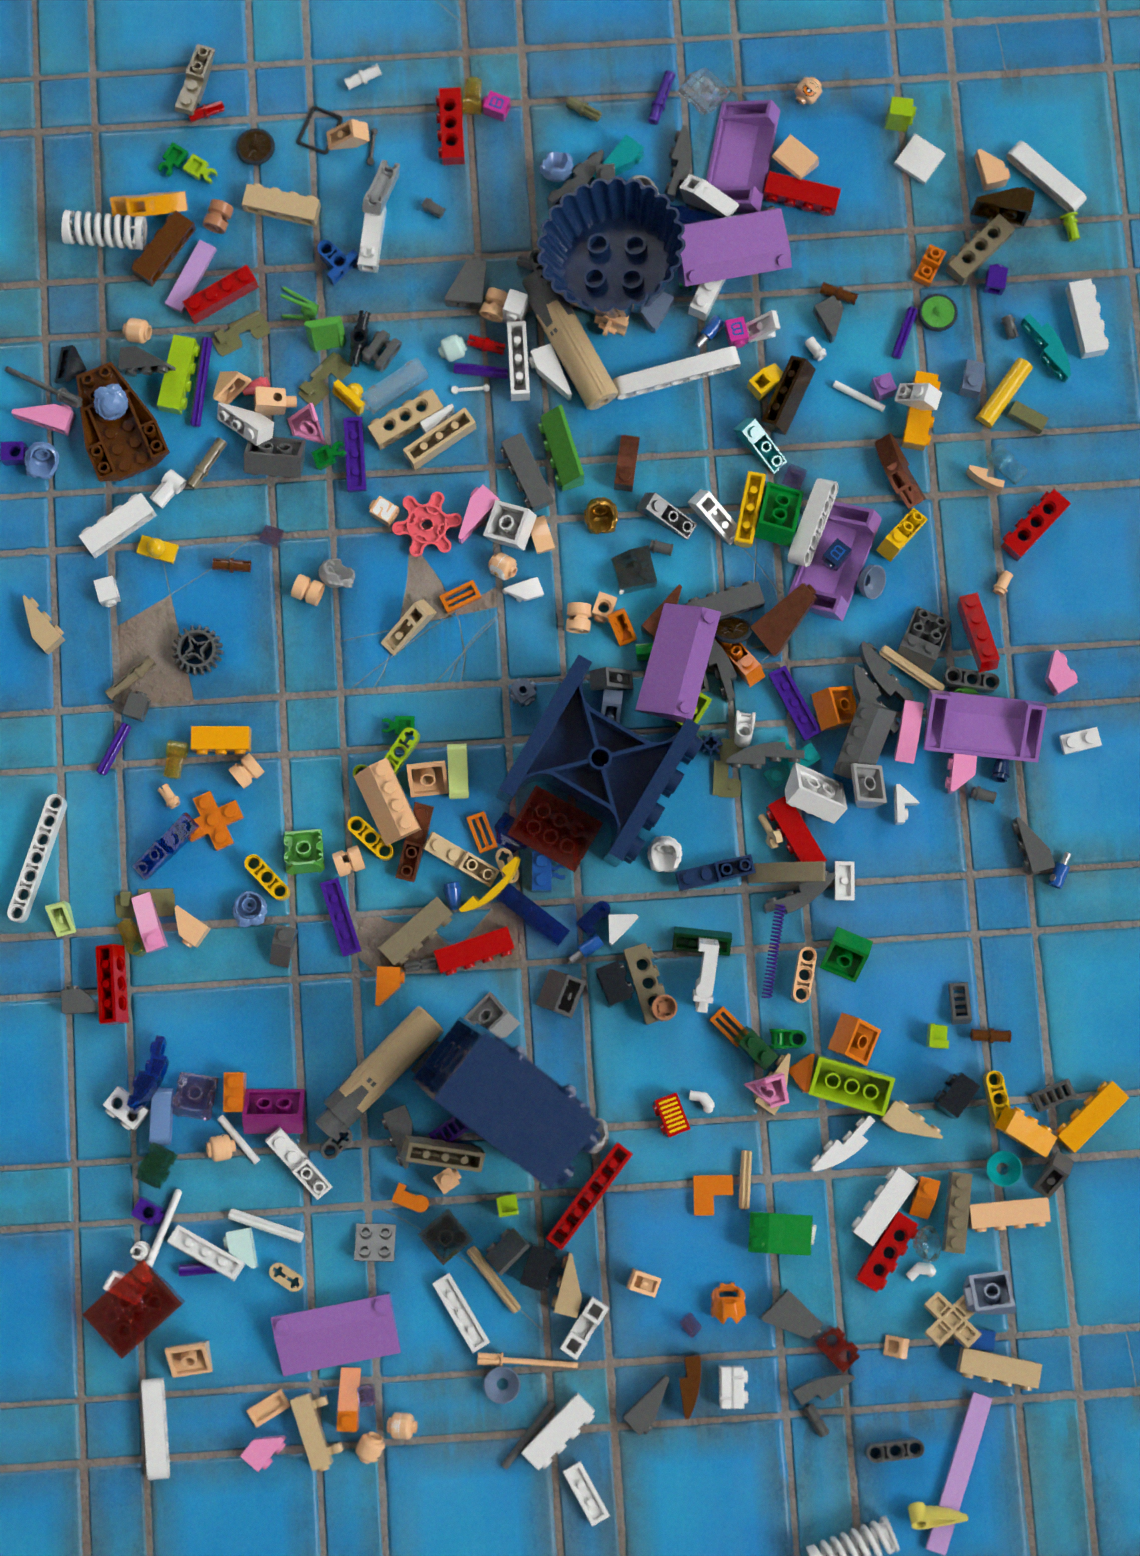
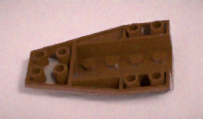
M112 362L76 376L78 395L83 399L80 410L85 448L100 482L125 480L156 467L170 453L155 417ZM110 384H119L128 398V409L123 416L116 420H105L96 413L94 408V391L99 387H106Z

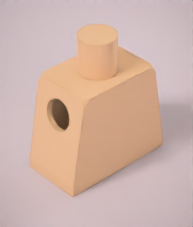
M255 387L254 412L261 413L264 416L285 414L286 407H297V396H286V389Z

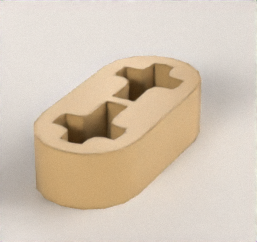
M501 848L496 852L495 858L501 875L504 878L506 875L501 869L506 865L503 860L498 858L501 857L502 852L505 855L509 854L507 858L508 863L514 857L509 849ZM517 870L510 884H514L519 880V870Z
M278 1262L270 1267L269 1275L277 1283L292 1292H297L303 1288L304 1278L287 1265ZM281 1266L282 1272L286 1274V1277L282 1275L276 1277L274 1268ZM287 1278H299L298 1283L300 1286L291 1287L292 1282Z

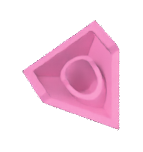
M309 403L288 418L293 436L326 445L313 403Z
M784 1073L744 1084L765 1101L770 1108L789 1103Z

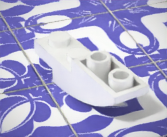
M870 1115L862 1116L855 1123L856 1129L853 1132L848 1131L842 1138L843 1143L838 1139L830 1140L823 1148L825 1152L821 1156L816 1155L810 1162L812 1164L810 1170L815 1172L827 1169L855 1154L868 1142L862 1135L875 1120Z
M281 1127L265 1139L266 1143L317 1200L332 1188V1185Z

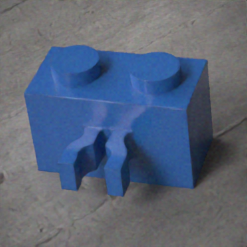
M532 851V892H552L553 877L565 880V875L552 873V871L565 869V864L552 866V851Z

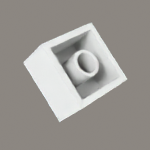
M496 500L483 536L491 542L524 551L537 515L530 509Z

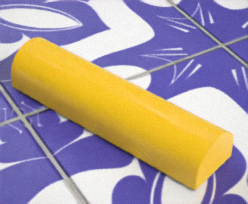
M1023 358L1016 359L976 416V420L988 428H992L1032 371L1033 367L1028 361Z
M752 471L747 472L734 538V544L739 547L750 548L753 545L766 474Z

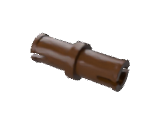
M823 282L820 294L822 293L830 297L835 296L836 300L855 305L858 294L844 290L842 286L836 287Z
M213 558L212 570L229 571V573H234V571L251 573V560Z
M988 1028V1030L971 1029L970 1031L971 1041H988L990 1044H993V1042H1011L1010 1030Z

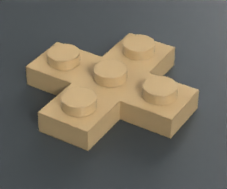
M938 1291L924 1304V1307L937 1319L924 1334L938 1348L952 1335L966 1349L981 1337L982 1334L968 1321L975 1313L966 1308L964 1295L952 1305Z

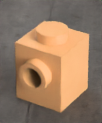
M447 1168L433 1177L443 1194L461 1183L459 1179L462 1178L457 1169Z

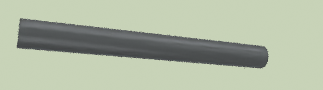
M549 1401L502 1462L501 1466L506 1470L557 1406L553 1401Z

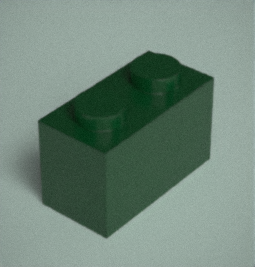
M747 1026L733 1039L753 1062L763 1070H766L779 1057L753 1029Z

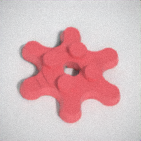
M434 492L427 504H419L413 496H406L402 503L408 511V518L404 521H397L392 525V531L395 535L407 534L412 538V545L409 551L414 557L421 556L424 548L429 544L436 545L442 553H447L451 550V542L446 538V531L451 527L461 525L462 518L457 513L445 514L442 511L441 507L445 498L441 492ZM427 520L431 521L432 527L425 530L422 527V523Z

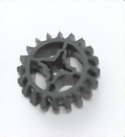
M191 625V631L184 628V635L181 633L177 634L180 640H173L177 646H172L171 649L177 652L173 653L172 657L177 658L174 662L176 665H180L179 669L181 671L186 669V674L189 675L193 670L194 676H197L198 671H200L203 676L205 675L204 670L207 669L211 673V666L214 668L218 667L215 661H222L218 655L224 654L223 650H220L223 644L219 642L221 638L215 636L216 632L214 630L209 632V627L206 626L203 630L202 626L198 625L197 630H195V627ZM194 637H205L209 640L197 642L194 640ZM189 641L190 647L185 651L186 654L183 655V648ZM193 644L199 647L200 654L202 657H200V655L196 653ZM212 646L211 656L207 660L205 654L210 649L209 647ZM199 659L201 664H191L187 660Z

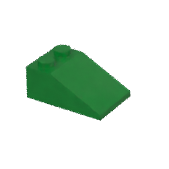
M767 482L754 537L790 547L796 531L804 491Z
M750 1212L748 1252L811 1256L813 1215Z

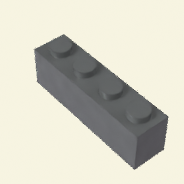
M522 432L501 441L502 448L499 449L503 459L507 458L509 462L507 467L512 476L515 475L517 479L515 484L519 492L523 491L525 495L523 500L527 509L531 508L534 513L552 505L553 497Z
M747 581L738 588L731 586L718 594L717 592H711L702 599H699V597L688 600L686 605L720 611V620L764 607L765 600L759 582Z

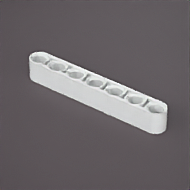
M731 346L619 376L612 381L618 390L617 398L626 399L730 371L740 367L741 363L736 347Z
M58 794L50 795L45 802L7 911L9 919L17 923H23L29 917L67 808L66 800ZM60 799V806L53 808V802ZM53 817L54 824L47 827V819ZM42 836H47V837H48L47 843L44 844V845H41V844H40V839H41V837H42ZM41 854V861L34 863V856ZM30 872H34V880L28 882L27 875ZM27 890L29 895L27 899L22 900L20 897L21 893ZM17 909H21L22 915L16 919L14 912Z

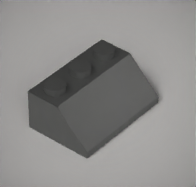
M272 437L257 446L248 440L244 451V473L252 475L264 474L271 477L286 476L292 479L301 478L304 467L306 440Z

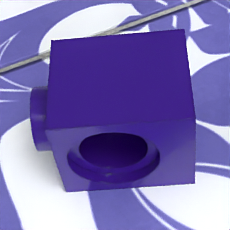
M1001 264L989 266L986 273L984 293L1003 294L1006 287L1008 268Z
M24 441L1 442L2 463L5 466L25 465V451L29 447H27ZM20 450V453H19L18 456H16V457H13V456H12V454H13L14 451Z
M140 1197L130 1215L149 1226H154L155 1223L159 1224L162 1220L164 1208L146 1197ZM147 1207H151L154 1211L151 1218L145 1216V1209Z

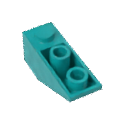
M746 417L733 429L744 445L773 474L788 462L755 418Z

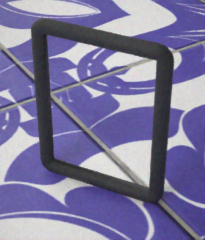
M312 106L297 139V144L326 155L329 152L328 145L324 151L301 142L314 110L338 118L336 127L341 125L343 117L323 108Z

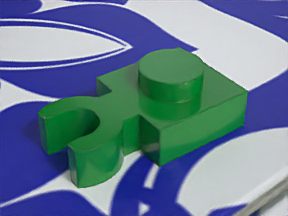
M172 142L162 156L165 162H161L158 165V171L162 172L164 168H168L166 176L170 177L173 173L172 168L174 166L178 169L189 155L188 151Z
M341 441L335 442L332 448L326 444L311 452L319 470H323L336 463L335 457H343L347 454L345 450L338 452V448L343 446Z
M395 716V721H391L388 718L382 719V722L389 723L388 729H382L384 733L395 730V735H400L405 728L415 729V716Z

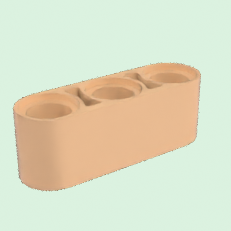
M811 947L801 949L797 956L791 998L798 1004L806 1002L811 994L817 953ZM804 951L812 954L811 961L803 959L802 954ZM801 970L808 972L809 978L807 980L800 979L799 972ZM798 989L805 991L806 996L803 1000L796 997Z

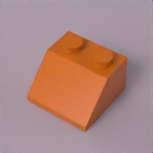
M852 686L828 687L811 694L821 731L850 726L857 708Z
M841 1013L827 1049L867 1066L881 1030L860 1018Z

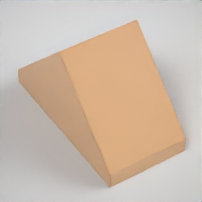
M238 371L220 372L213 393V399L229 405L251 382V379Z
M632 1268L626 1288L655 1298L661 1278Z

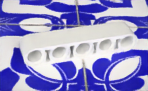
M1019 141L1006 154L1008 161L1067 212H1076L1086 201L1085 194L1025 142Z
M821 478L816 480L788 553L789 563L805 567L811 564L838 492V483L836 481Z
M164 1379L142 1380V1402L148 1480L166 1479L170 1477Z

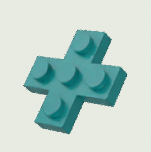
M785 737L777 741L786 742V750H793ZM811 742L800 749L805 750L804 760L800 759L798 764L808 768L821 759ZM781 759V762H777V765L763 773V776L773 790L788 781L794 763L789 762V759Z

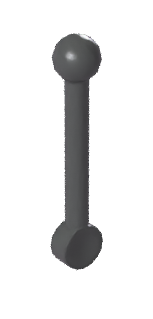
M376 128L371 129L370 157L367 159L369 166H373L375 163L373 154L375 137L378 133Z

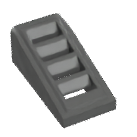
M968 982L948 983L951 1024H970L972 1014ZM953 990H964V993H953ZM954 998H965V1001H954ZM955 1006H965V1009H955ZM956 1014H966V1016H956Z
M1064 1079L1030 1094L1039 1113L1077 1097L1069 1079ZM1062 1085L1065 1086V1089H1066V1091H1067V1093H1068L1067 1096H1065V1094H1064V1092H1063V1090H1062V1087H1061ZM1053 1089H1057L1061 1097L1060 1099L1057 1098ZM1048 1091L1053 1099V1102L1051 1103L1046 1094V1092ZM1041 1094L1046 1103L1045 1106L1042 1105L1041 1100L1039 1098V1095Z

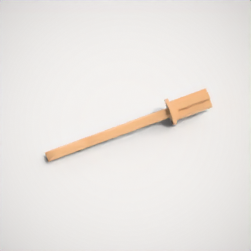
M478 1352L477 1361L478 1365L500 1367L503 1366V1363L568 1368L578 1367V1362L503 1357V1352L501 1354Z

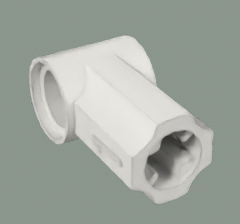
M172 469L163 476L162 483L149 497L162 509L175 494H179L186 486V480Z

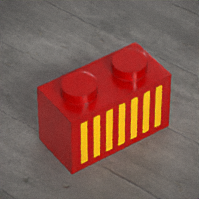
M677 1092L654 1101L655 1105L652 1108L655 1116H660L662 1123L659 1126L663 1135L667 1134L669 1138L691 1129Z

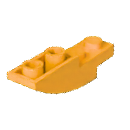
M185 191L110 197L112 216L116 214L121 216L130 215L131 217L174 213L175 210L178 212L188 210Z

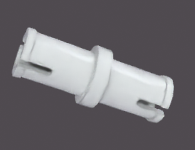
M375 64L366 70H359V73L345 78L344 81L348 90H351L362 83L364 85L367 84V81L379 75L381 76L382 73L378 64Z

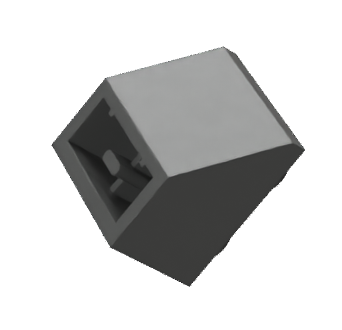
M549 969L536 1005L572 1019L586 981Z

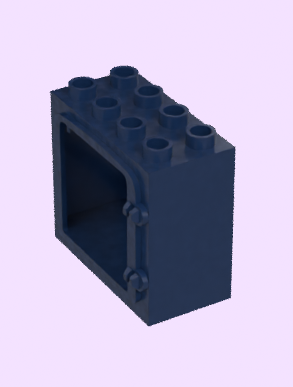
M462 1017L458 1018L412 1078L434 1101L549 1190L552 1189L555 1183L563 1187L571 1179L576 1170V1167L571 1162L580 1150L585 1154L589 1153L601 1137V1134L596 1130L601 1123L589 1114L592 1109L576 1097V1089L572 1085L566 1084L561 1086L526 1058V1049L522 1046L511 1047L499 1036L480 1024L476 1023L473 1025Z

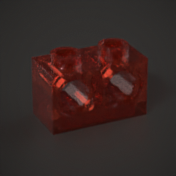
M830 1325L813 1342L844 1373L860 1357L857 1353L859 1349L852 1341L847 1343L843 1338L845 1334L838 1326L834 1328ZM829 1335L836 1336V1343L832 1346H829L826 1342ZM843 1350H849V1359L841 1360L840 1353Z

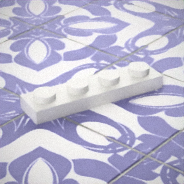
M177 1225L167 1241L171 1246L232 1281L236 1280L245 1265L243 1261L180 1225Z
M448 1273L432 1283L471 1351L474 1353L490 1343L451 1274Z

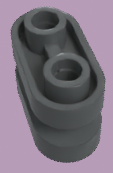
M385 330L377 331L373 336V342L370 346L367 345L361 354L363 356L362 360L366 363L371 364L375 361L374 368L381 373L388 367L402 346V342L397 338L390 341V334ZM385 346L386 349H385V350L383 351V353L379 356L378 354L381 352V350H382L383 347Z

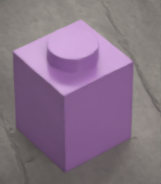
M890 372L873 378L870 384L873 395L878 402L893 397L897 390Z

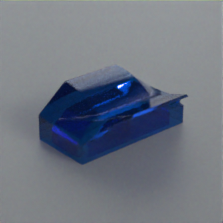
M505 811L494 826L497 836L496 842L509 849L512 853L520 849H526L537 834Z

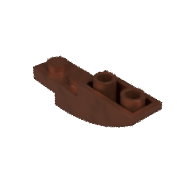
M892 433L875 442L877 453L896 494L899 493L908 509L924 501L926 498L908 468L910 464Z
M415 802L413 813L421 830L406 837L395 878L415 882L424 851L422 848L427 841L434 806Z

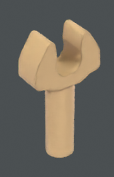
M765 814L759 815L758 819L767 833V845L772 849L779 847L778 843L783 842L780 830L774 831Z

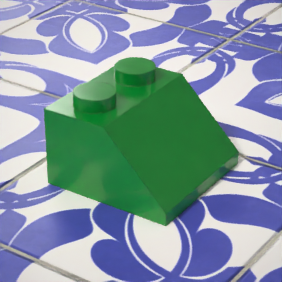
M837 927L819 968L856 982L869 957L873 941Z

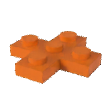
M211 791L193 798L200 816L183 824L190 841L194 842L209 835L216 851L234 844L227 826L244 818L237 801L234 800L218 808Z

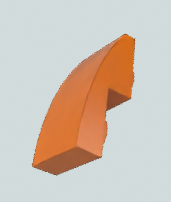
M929 244L912 280L929 287L946 251Z

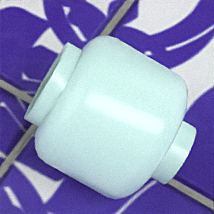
M456 334L440 341L441 347L438 348L441 357H446L449 362L464 357L465 351H467L462 336L459 337Z

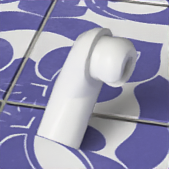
M690 1090L689 1100L700 1101L703 1111L711 1113L715 1104L708 1093Z
M918 1262L905 1275L913 1282L920 1274L933 1277L936 1274V1269L931 1263Z

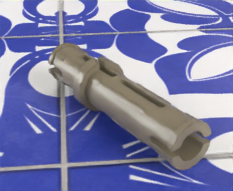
M217 437L199 465L194 467L193 474L186 481V484L192 489L196 490L203 478L208 476L211 466L227 446L223 439Z
M148 655L136 666L133 665L126 675L104 692L113 701L136 680L142 679L144 674L156 665L155 661Z

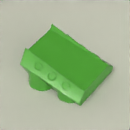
M340 316L305 321L304 323L309 346L316 354L320 350L338 347L343 349L347 342L344 325Z
M322 829L284 832L286 873L290 875L321 873L325 870Z

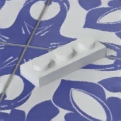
M581 1461L563 1470L591 1525L594 1526L608 1518L610 1515Z

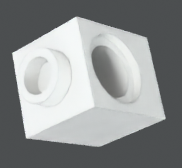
M113 576L94 580L98 600L102 606L112 607L121 601L116 580Z

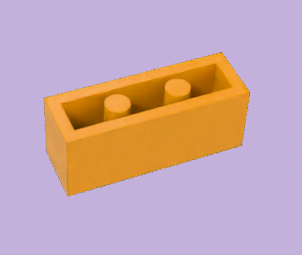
M191 726V750L196 752V755H208V752H215V755H227V752H234L235 755H246V752H251V728L249 726Z
M1005 1106L995 1128L1035 1154L1047 1158L1057 1139L1051 1133L1052 1129L1043 1124L1041 1126L1038 1125L1039 1121L1029 1115L1028 1117L1024 1116L1025 1112L1017 1107L1011 1109Z

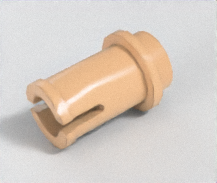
M1002 570L997 583L993 585V592L1000 596L1007 593V587L1013 574Z
M168 784L162 785L163 789L159 788L157 791L166 801V806L171 809L177 807L180 804L179 796L173 793Z

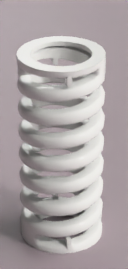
M65 210L61 225L62 240L64 244H76L78 242L80 245L88 243L90 246L98 244L100 247L108 245L110 248H114L117 245L121 249L127 246L132 250H143L147 241V221L144 216H136L134 226H131V216L126 215L124 218V236L121 239L122 220L121 215L116 214L114 218V236L112 239L111 214L107 213L104 218V236L102 239V215L97 212L94 217V236L92 238L91 212H86L84 217L85 232L82 237V213L80 211L75 213L74 211ZM72 217H74V230H75V232L72 230V224H73V222H72ZM131 228L134 230L133 240H131L130 236Z
M886 1515L880 1518L879 1523L874 1520L870 1521V1530L866 1525H860V1534L856 1529H850V1538L845 1532L840 1533V1542L835 1536L830 1537V1546L825 1540L820 1541V1551L814 1544L806 1546L809 1556H850L849 1551L852 1556H861L859 1547L864 1556H872L868 1544L869 1541L876 1556H883L878 1540L879 1537L887 1554L890 1555L900 1551Z

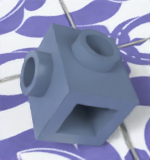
M519 678L511 684V694L509 696L515 704L518 703L520 707H523L524 705L529 706L535 701L537 697L536 690L538 689L532 680L528 681L527 678L523 680ZM526 688L527 692L521 693L520 690Z

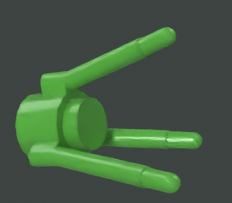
M284 286L282 287L284 291L299 300L284 294H280V297L302 306L301 313L304 314V316L283 314L282 318L310 321V318H316L319 305L316 302L310 301Z

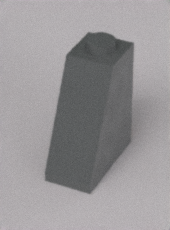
M479 257L467 259L445 296L446 306L481 309L484 300L486 260Z
M788 1289L760 1316L764 1322L808 1339L811 1337L815 1338L822 1331L820 1327L823 1324Z

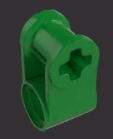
M769 1029L771 1033V1045L769 1047L771 1049L801 1048L807 1041L806 1034L801 1030ZM794 1034H800L803 1037L801 1044L793 1043L792 1037ZM777 1035H779V1044L777 1043Z

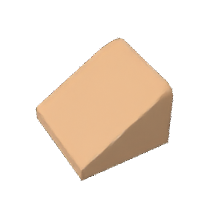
M886 1335L883 1355L906 1359L909 1339Z

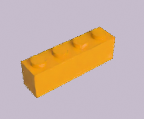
M916 371L913 378V383H930L938 390L941 384L938 381V374ZM908 406L901 447L924 451L926 445L929 446L931 435L928 432L934 423V417H931L932 410H920Z
M1113 1081L1102 1082L1097 1087L1098 1092L1094 1096H1088L1083 1102L1085 1105L1080 1110L1077 1108L1069 1116L1071 1119L1067 1123L1063 1122L1056 1129L1057 1133L1055 1136L1070 1153H1076L1129 1099Z

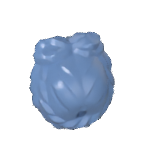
M550 152L542 160L539 169L540 173L548 181H564L572 173L573 159L569 153Z
M119 384L99 387L94 391V408L96 413L105 420H116L125 414V411L128 409V398Z
M35 442L25 451L24 459L27 476L51 479L59 464V454L55 447L47 442Z
M246 891L236 898L232 913L237 925L245 928L250 925L258 926L263 924L267 914V904L261 895L256 892Z

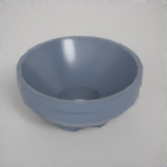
M869 565L858 576L857 584L864 597L876 599L883 592L886 584V573L880 565Z
M501 1366L492 1369L487 1374L484 1382L486 1395L490 1400L498 1404H506L513 1401L520 1391L519 1376L509 1367ZM498 1379H507L509 1385L505 1390H500L497 1387Z

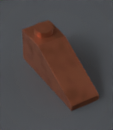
M621 435L614 490L633 491L640 437Z
M680 584L641 625V630L653 641L664 603L678 604L682 590Z

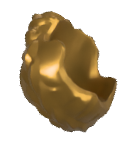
M597 497L590 500L584 510V519L588 525L589 532L591 534L614 532L618 522L616 505L605 497Z

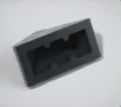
M73 345L61 347L55 379L57 384L69 382L87 370L76 347Z

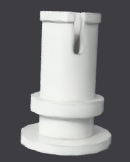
M139 1241L133 1245L130 1254L132 1253L131 1256L134 1259L144 1261L148 1258L151 1247L147 1242Z

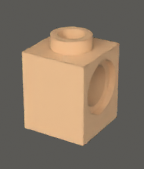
M599 591L591 617H594V620L597 622L605 623L606 621L609 623L607 615L614 611L617 597ZM601 605H606L609 610L606 613H602L598 608Z

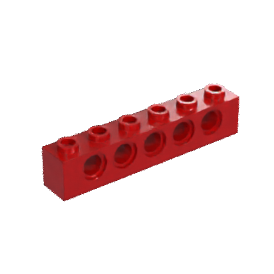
M616 1142L547 1235L546 1239L560 1250H563L633 1153Z

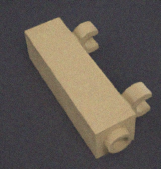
M309 1392L292 1398L290 1403L312 1471L318 1470V1472L325 1471L333 1463L331 1455L344 1450L341 1442L328 1446L316 1408L329 1403L327 1396L325 1395L313 1400L312 1394Z

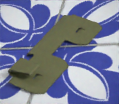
M257 310L229 324L230 330L225 332L222 328L214 332L215 337L211 339L218 353L221 356H225L242 347L239 334L250 329L253 337L259 339L270 334V327L263 314Z
M333 352L310 374L313 379L310 382L305 380L299 386L301 391L298 394L308 404L313 403L315 407L330 393L328 386L323 380L331 373L337 379L343 380L352 371L351 366L339 354L337 355Z
M721 738L723 745L717 746L721 755L720 761L714 760L713 795L736 798L741 796V781L728 778L729 765L731 766V764H727V758L743 750V748L737 746L734 739Z
M174 888L138 889V895H132L131 891H122L120 895L115 896L116 915L118 918L136 917L131 898L150 892L153 902L156 903L158 917L173 916L175 913Z

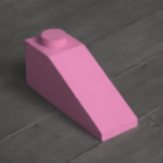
M50 404L13 409L11 412L15 419L67 436L76 416L73 410H71L72 408L65 404H61V406Z
M484 485L480 488L476 487L470 494L471 497L458 536L460 544H463L488 518L495 501H500Z
M147 892L131 898L146 952L152 953L168 947L151 893Z

